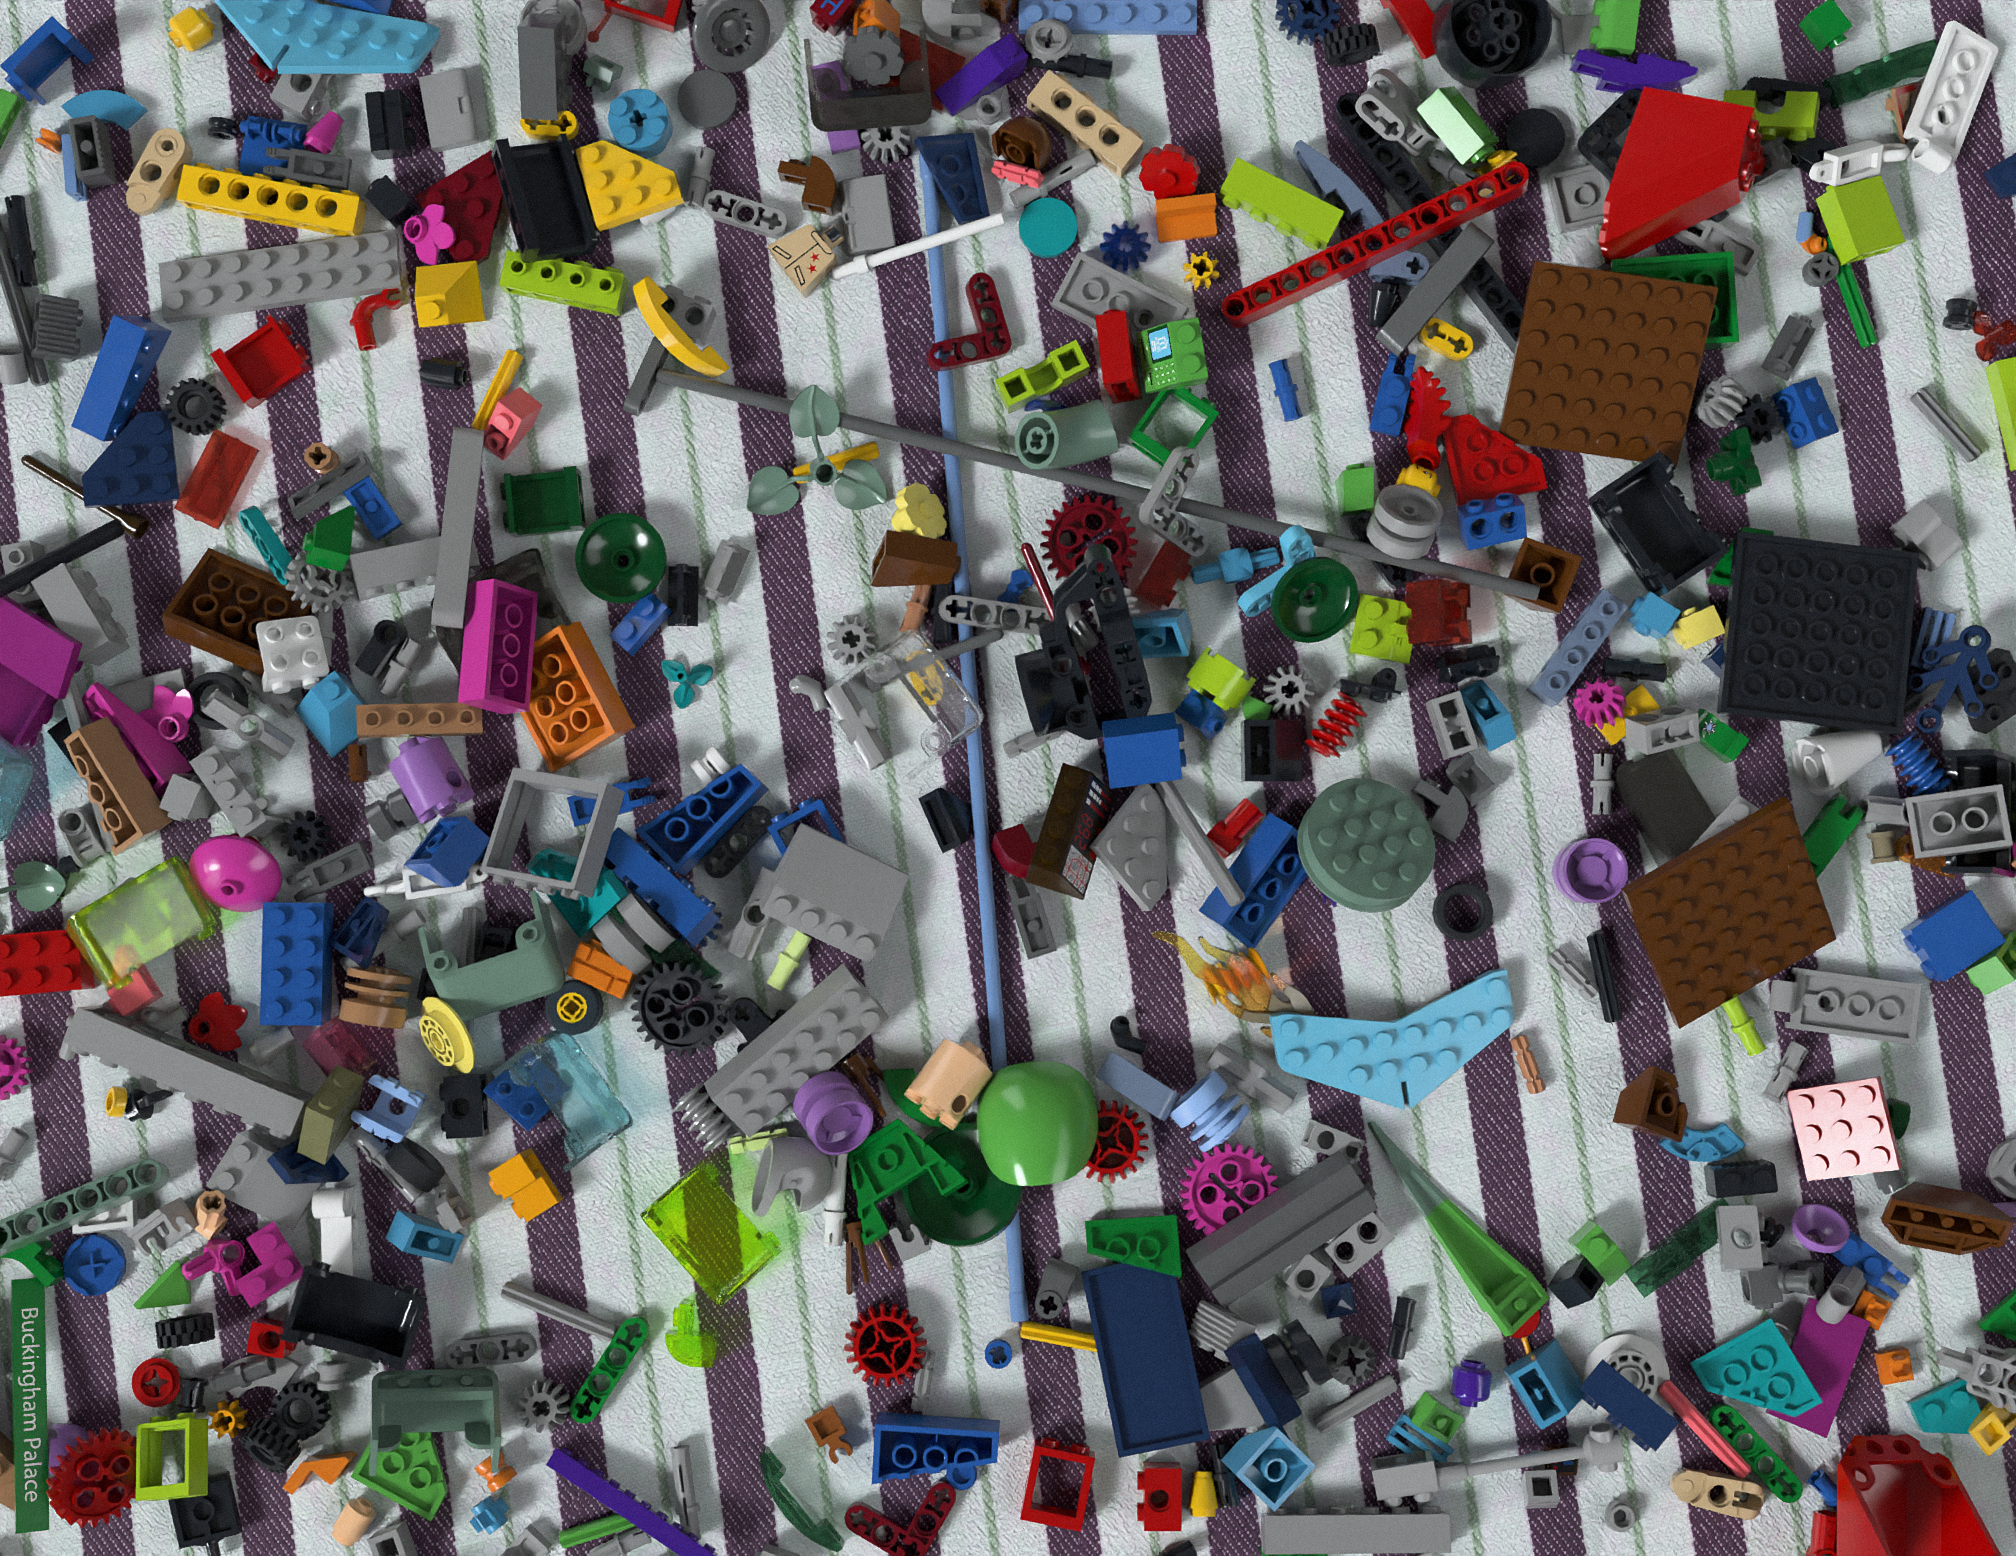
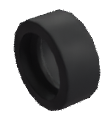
M207 672L198 676L189 685L188 690L194 700V713L191 718L198 725L208 729L227 730V727L201 711L200 698L203 691L212 684L226 685L232 691L234 700L247 709L248 694L237 678L221 672Z
M1460 883L1450 885L1439 893L1434 901L1432 914L1434 923L1442 934L1450 939L1468 941L1478 938L1487 931L1492 923L1493 907L1485 891L1476 885ZM1455 895H1469L1479 904L1480 918L1476 925L1470 929H1455L1446 920V904Z
M406 1137L402 1142L395 1143L385 1155L387 1163L398 1175L414 1187L425 1192H430L446 1173L444 1167L432 1154Z

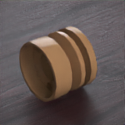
M369 965L366 969L361 966L348 967L347 975L360 978V983L345 982L344 987L356 991L358 994L357 998L342 999L339 1019L369 1026L403 1029L407 1008L395 1004L394 1001L395 998L410 997V992L398 989L397 984L411 985L413 977L405 975L396 969Z

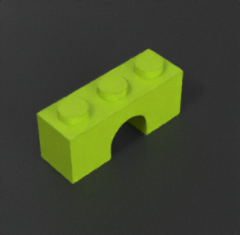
M1724 91L1723 102L1755 108L1756 120H1760L1758 133L1762 134L1761 140L1788 137L1793 141H1804L1807 138H1815L1820 106L1818 92L1787 91L1785 103L1778 112L1763 114L1757 110L1758 99L1756 91Z
M1074 340L1050 352L1049 356L1039 364L1027 369L1020 367L996 379L995 388L1008 414L1088 375L1090 366L1077 340Z

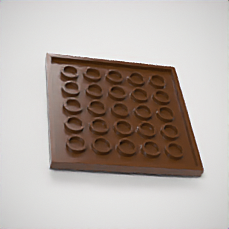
M1534 259L1498 432L1516 444L1643 462L1658 451H1661L1663 455L1669 456L1675 467H1677L1718 287Z
M1784 796L1621 888L1672 1020L1679 1029L1721 1006L1724 1001L1733 998L1734 994H1742L1837 939L1791 803Z

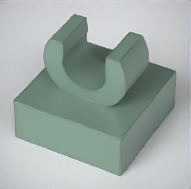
M599 55L586 59L583 68L584 72L589 73L586 85L589 87L593 86L596 78H599L602 81L600 91L602 93L610 90L612 82L621 77L623 70L622 66Z

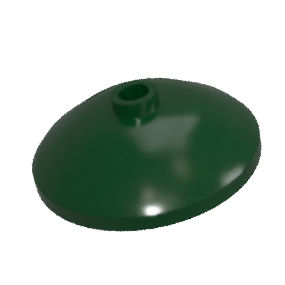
M628 513L609 514L594 521L581 535L575 553L576 569L583 585L596 597L616 604L632 603L649 595L660 583L667 562L666 548L657 530L641 517ZM626 556L629 558V564L622 567L619 564V560Z
M1313 557L1295 564L1285 572L1274 589L1271 600V612L1275 624L1284 635L1297 642L1314 643L1330 638L1348 623L1355 611L1358 600V587L1355 577L1344 564L1329 557ZM1308 589H1310L1309 593L1306 594V595H1304V593H1305Z

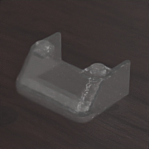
M909 629L835 682L838 687H841L852 681L863 671L872 681L877 683L886 682L897 675L933 724L921 735V746L929 758L906 775L909 780L977 730L983 722L984 716L980 706L927 636L918 629Z

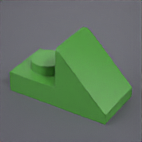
M1428 1392L1422 1394L1409 1413L1412 1423L1446 1444L1449 1443L1464 1421L1462 1416Z

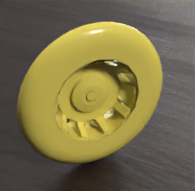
M437 997L425 998L421 1005L422 1018L420 1019V1030L427 1048L437 1061L444 1066H450L459 1073H469L475 1064V1049L464 1022L456 1011L442 999Z

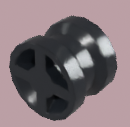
M1963 298L1948 299L1946 301L1948 313L1943 318L1942 325L1952 330L1965 331L1973 329L1975 321L1972 316L1977 311L1978 303Z

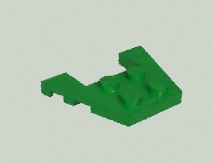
M898 1118L866 1138L858 1147L847 1152L853 1188L856 1190L858 1217L861 1219L862 1240L866 1246L872 1245L889 1234L890 1228L877 1204L929 1171L941 1195L944 1197L969 1183L958 1170Z

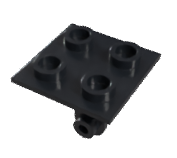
M1384 668L1375 674L1371 685L1340 679L1333 685V688L1340 689L1341 693L1349 697H1357L1358 694L1370 695L1369 700L1377 703L1386 704L1387 701H1391L1401 695V691L1395 690L1397 674L1391 668Z

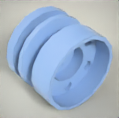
M1216 1070L1207 1074L1177 1101L1169 1114L1180 1128H1184L1193 1122L1197 1125L1189 1137L1192 1141L1197 1140L1204 1134L1206 1135L1198 1144V1148L1202 1152H1206L1228 1139L1240 1127L1243 1119L1250 1112V1108L1246 1103L1232 1110L1240 1100L1237 1094L1226 1100L1221 1098L1227 1090L1228 1084Z

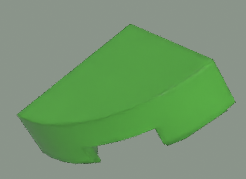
M1246 695L1242 701L1245 720L1268 719L1273 706Z

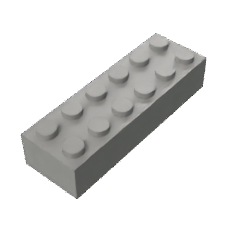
M841 964L703 1084L711 1100L750 1138L794 1100L798 1090L806 1081L815 1075L827 1072L885 1022L889 1016L881 1004L844 964Z

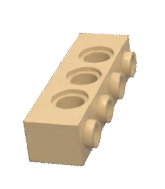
M1048 70L1028 95L1027 108L1081 149H1088L1093 158L1121 178L1143 149L1144 141L1141 139V134L1130 126L1126 128L1120 124L1117 116L1106 108L1102 110L1096 106L1094 99L1084 91L1078 92L1071 87L1070 81L1060 73L1055 75ZM1060 99H1066L1071 105L1066 109H1061L1055 103ZM1083 117H1090L1095 123L1092 126L1085 127L1079 123V120ZM1106 135H1114L1117 137L1118 142L1109 145L1102 138Z

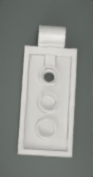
M1955 20L1947 22L1903 134V137L1906 139L1914 137L1919 140L1912 152V160L1936 174L1944 172L1949 164L1957 159L1999 50L1998 46ZM1939 112L1942 114L1943 117L1942 122H1940L1938 118Z

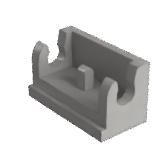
M179 1197L157 1209L126 1234L129 1238L132 1237L142 1254L149 1256L152 1251L146 1243L147 1240H151L154 1243V1247L161 1253L199 1226L182 1197Z
M898 1220L891 1224L889 1233L902 1262L931 1250L933 1243L931 1238H927L914 1222L910 1225L911 1229H907L905 1232L903 1224Z

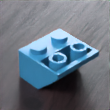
M1556 1338L1503 1369L1533 1422L1541 1430L1569 1414L1581 1401V1397L1584 1394L1579 1389L1583 1383Z

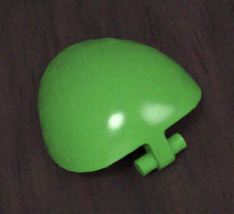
M1037 1060L1010 1065L993 1073V1076L979 1094L977 1103L978 1142L992 1173L1008 1184L1039 1186L1068 1180L1077 1175L1086 1166L1096 1143L1098 1115L1091 1087L1080 1071L1063 1063Z

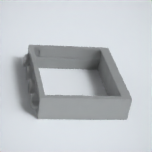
M513 767L480 871L492 876L493 883L508 886L510 881L514 882L513 886L531 891L532 886H535L537 891L548 895H555L556 891H560L561 896L573 900H579L580 896L593 898L625 792L604 782ZM535 789L597 800L571 882L509 870Z

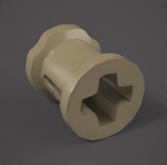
M1896 830L1867 834V838L1871 839L1873 858L1870 859L1871 864L1900 861L1899 856L1895 854L1893 837L1896 835Z

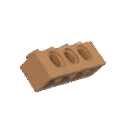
M463 703L356 705L358 738L483 736L482 709Z

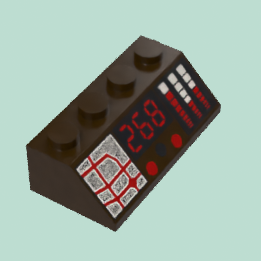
M1066 763L1062 764L1025 882L1084 900L1097 855L1089 846L1107 825L1115 795L1092 772Z

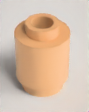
M362 1497L350 1499L333 1525V1538L340 1544L349 1547L353 1546L355 1542H359L376 1516L373 1504Z

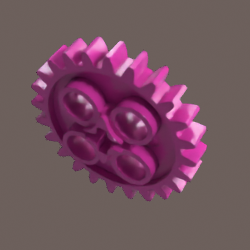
M1224 1141L1223 1149L1219 1150L1217 1146H1214L1209 1154L1207 1151H1201L1203 1156L1201 1160L1192 1156L1191 1159L1195 1164L1194 1168L1184 1167L1189 1178L1180 1179L1181 1184L1187 1187V1189L1179 1191V1195L1182 1198H1187V1200L1181 1203V1207L1183 1210L1191 1209L1186 1214V1217L1189 1221L1196 1219L1194 1227L1197 1230L1205 1226L1204 1234L1206 1236L1264 1200L1271 1193L1279 1190L1277 1185L1270 1184L1277 1179L1275 1173H1267L1272 1165L1269 1162L1261 1164L1264 1156L1260 1152L1253 1156L1254 1149L1250 1145L1243 1152L1240 1142L1237 1141L1234 1148L1231 1149L1228 1141ZM1229 1163L1235 1165V1170L1231 1175H1221V1169L1224 1165ZM1214 1173L1228 1188L1233 1189L1237 1196L1249 1205V1208L1244 1209L1228 1193L1225 1194L1222 1188L1209 1178V1174ZM1248 1184H1257V1190L1253 1195L1245 1196L1243 1194L1244 1188ZM1207 1186L1214 1187V1194L1210 1198L1204 1199L1200 1197L1202 1189ZM1235 1206L1237 1208L1236 1214L1232 1218L1223 1217V1212L1227 1207Z

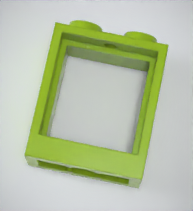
M196 1413L176 1414V1420H169V1416L150 1417V1423L137 1424L136 1501H161L208 1495V1419L196 1418ZM185 1430V1483L162 1485L163 1432Z

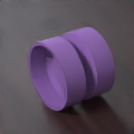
M1591 838L1574 841L1564 846L1554 859L1552 876L1557 889L1567 899L1583 904L1602 903L1611 900L1621 892V888L1625 886L1627 881L1628 865L1624 854L1616 845L1604 839Z
M831 1071L813 1076L800 1087L794 1098L793 1110L796 1117L818 1150L825 1154L840 1155L850 1152L867 1138L872 1129L873 1114L848 1077L842 1073Z

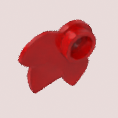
M221 992L209 994L200 1002L198 1014L189 1022V1035L194 1041L209 1043L218 1051L238 1049L242 1046V1041L236 1030L240 1029L245 1023L248 1010L239 1005H224V998ZM204 1022L209 1025V1031L206 1034L201 1031V1025Z

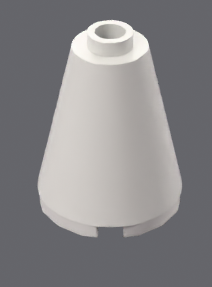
M1860 730L1803 737L1795 742L1798 745L1792 749L1793 765L1801 781L1806 779L1811 787L1807 788L1811 793L1818 796L1825 795L1881 754L1882 739L1877 732Z

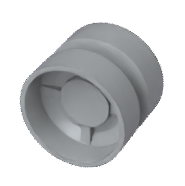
M631 892L617 905L619 913L625 920L623 923L607 914L592 929L601 940V945L619 965H624L633 974L638 975L652 962L650 955L643 947L646 943L661 953L676 938L654 911L635 893Z

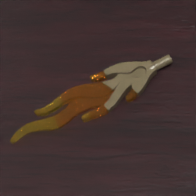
M1152 932L1154 938L1169 942L1178 949L1195 977L1219 985L1236 996L1242 1005H1236L1223 994L1215 993L1217 1000L1239 1019L1251 1023L1270 1024L1269 1014L1279 1012L1300 1013L1301 1015L1315 1016L1310 1003L1302 992L1272 972L1270 973L1272 981L1289 998V1001L1279 999L1271 991L1260 971L1244 956L1213 946L1203 936H1199L1198 941L1204 951L1214 958L1227 963L1231 970L1222 969L1202 959L1183 937L1172 932ZM1262 1026L1260 1028L1261 1032L1267 1037L1272 1038L1271 1026Z

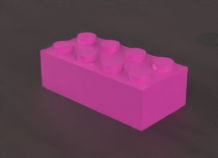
M497 579L468 583L459 703L500 714L529 711L538 593Z

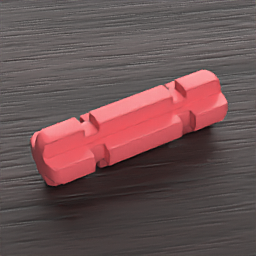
M1000 159L996 160L991 168L992 173L998 178H1007L1008 181L1028 185L1033 188L1041 187L1042 181H1044V175L1041 174L1040 170L1029 169V167L1011 162L1007 163V161Z

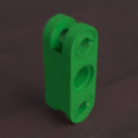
M1839 792L1827 801L1802 835L1816 879L1824 871L1864 814V810L1857 805L1851 807L1844 816L1839 812L1845 805L1847 798Z

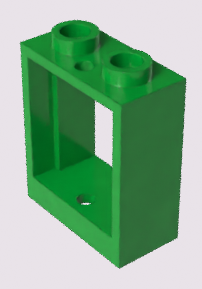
M1190 387L1161 391L1129 435L1127 443L1163 467L1171 452L1143 432L1169 396H1172L1205 419V422L1187 446L1194 450L1216 421L1219 412L1215 410L1217 408L1216 405L1207 398L1202 397L1199 399L1193 395Z

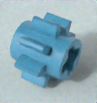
M489 1495L471 1509L475 1516L469 1522L477 1533L485 1529L490 1535L508 1521L504 1514L510 1508L502 1497L494 1501L491 1495Z

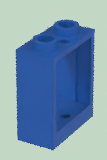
M814 797L798 804L797 806L800 810L791 815H788L786 811L771 819L773 824L767 827L783 857L787 846L779 831L818 810L832 837L845 843L823 800L815 801Z

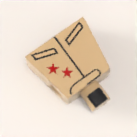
M808 224L770 244L768 249L771 256L804 298H806L832 271V268L838 264L832 249L844 239L834 225L819 235L815 228Z

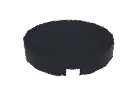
M1531 108L1521 111L1511 120L1505 131L1506 151L1516 152L1517 155L1512 159L1523 163L1528 169L1547 167L1558 158L1564 147L1565 132L1562 123L1554 114L1545 109Z

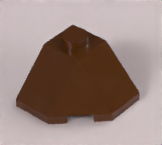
M1649 1066L1620 1092L1613 1122L1633 1131L1681 1143L1688 1111L1685 1102H1680L1676 1088L1679 1085L1676 1076L1655 1066Z

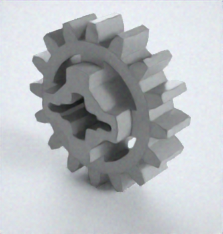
M299 552L295 560L292 559L289 563L288 568L290 570L284 575L285 579L290 580L285 587L286 590H294L295 592L291 598L292 601L300 599L302 601L300 608L302 609L307 605L312 606V613H316L320 607H322L325 614L329 613L332 607L336 610L339 609L343 604L342 601L345 602L350 596L348 591L353 587V583L347 580L351 577L352 572L344 570L339 572L305 563L306 555L303 552Z

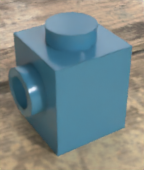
M1650 591L1642 597L1638 595L1628 609L1632 613L1627 621L1633 624L1632 628L1637 633L1645 637L1650 635L1658 640L1666 636L1681 611Z

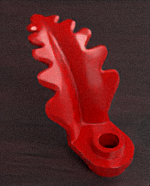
M1419 366L1417 372L1413 373L1415 380L1410 381L1411 387L1415 390H1410L1409 397L1414 402L1407 403L1405 408L1411 417L1402 421L1401 428L1408 437L1406 447L1411 463L1434 471L1441 462L1437 438L1452 423L1450 416L1443 415V412L1451 406V402L1439 399L1446 393L1445 387L1437 388L1441 382L1440 379L1431 378L1434 373Z

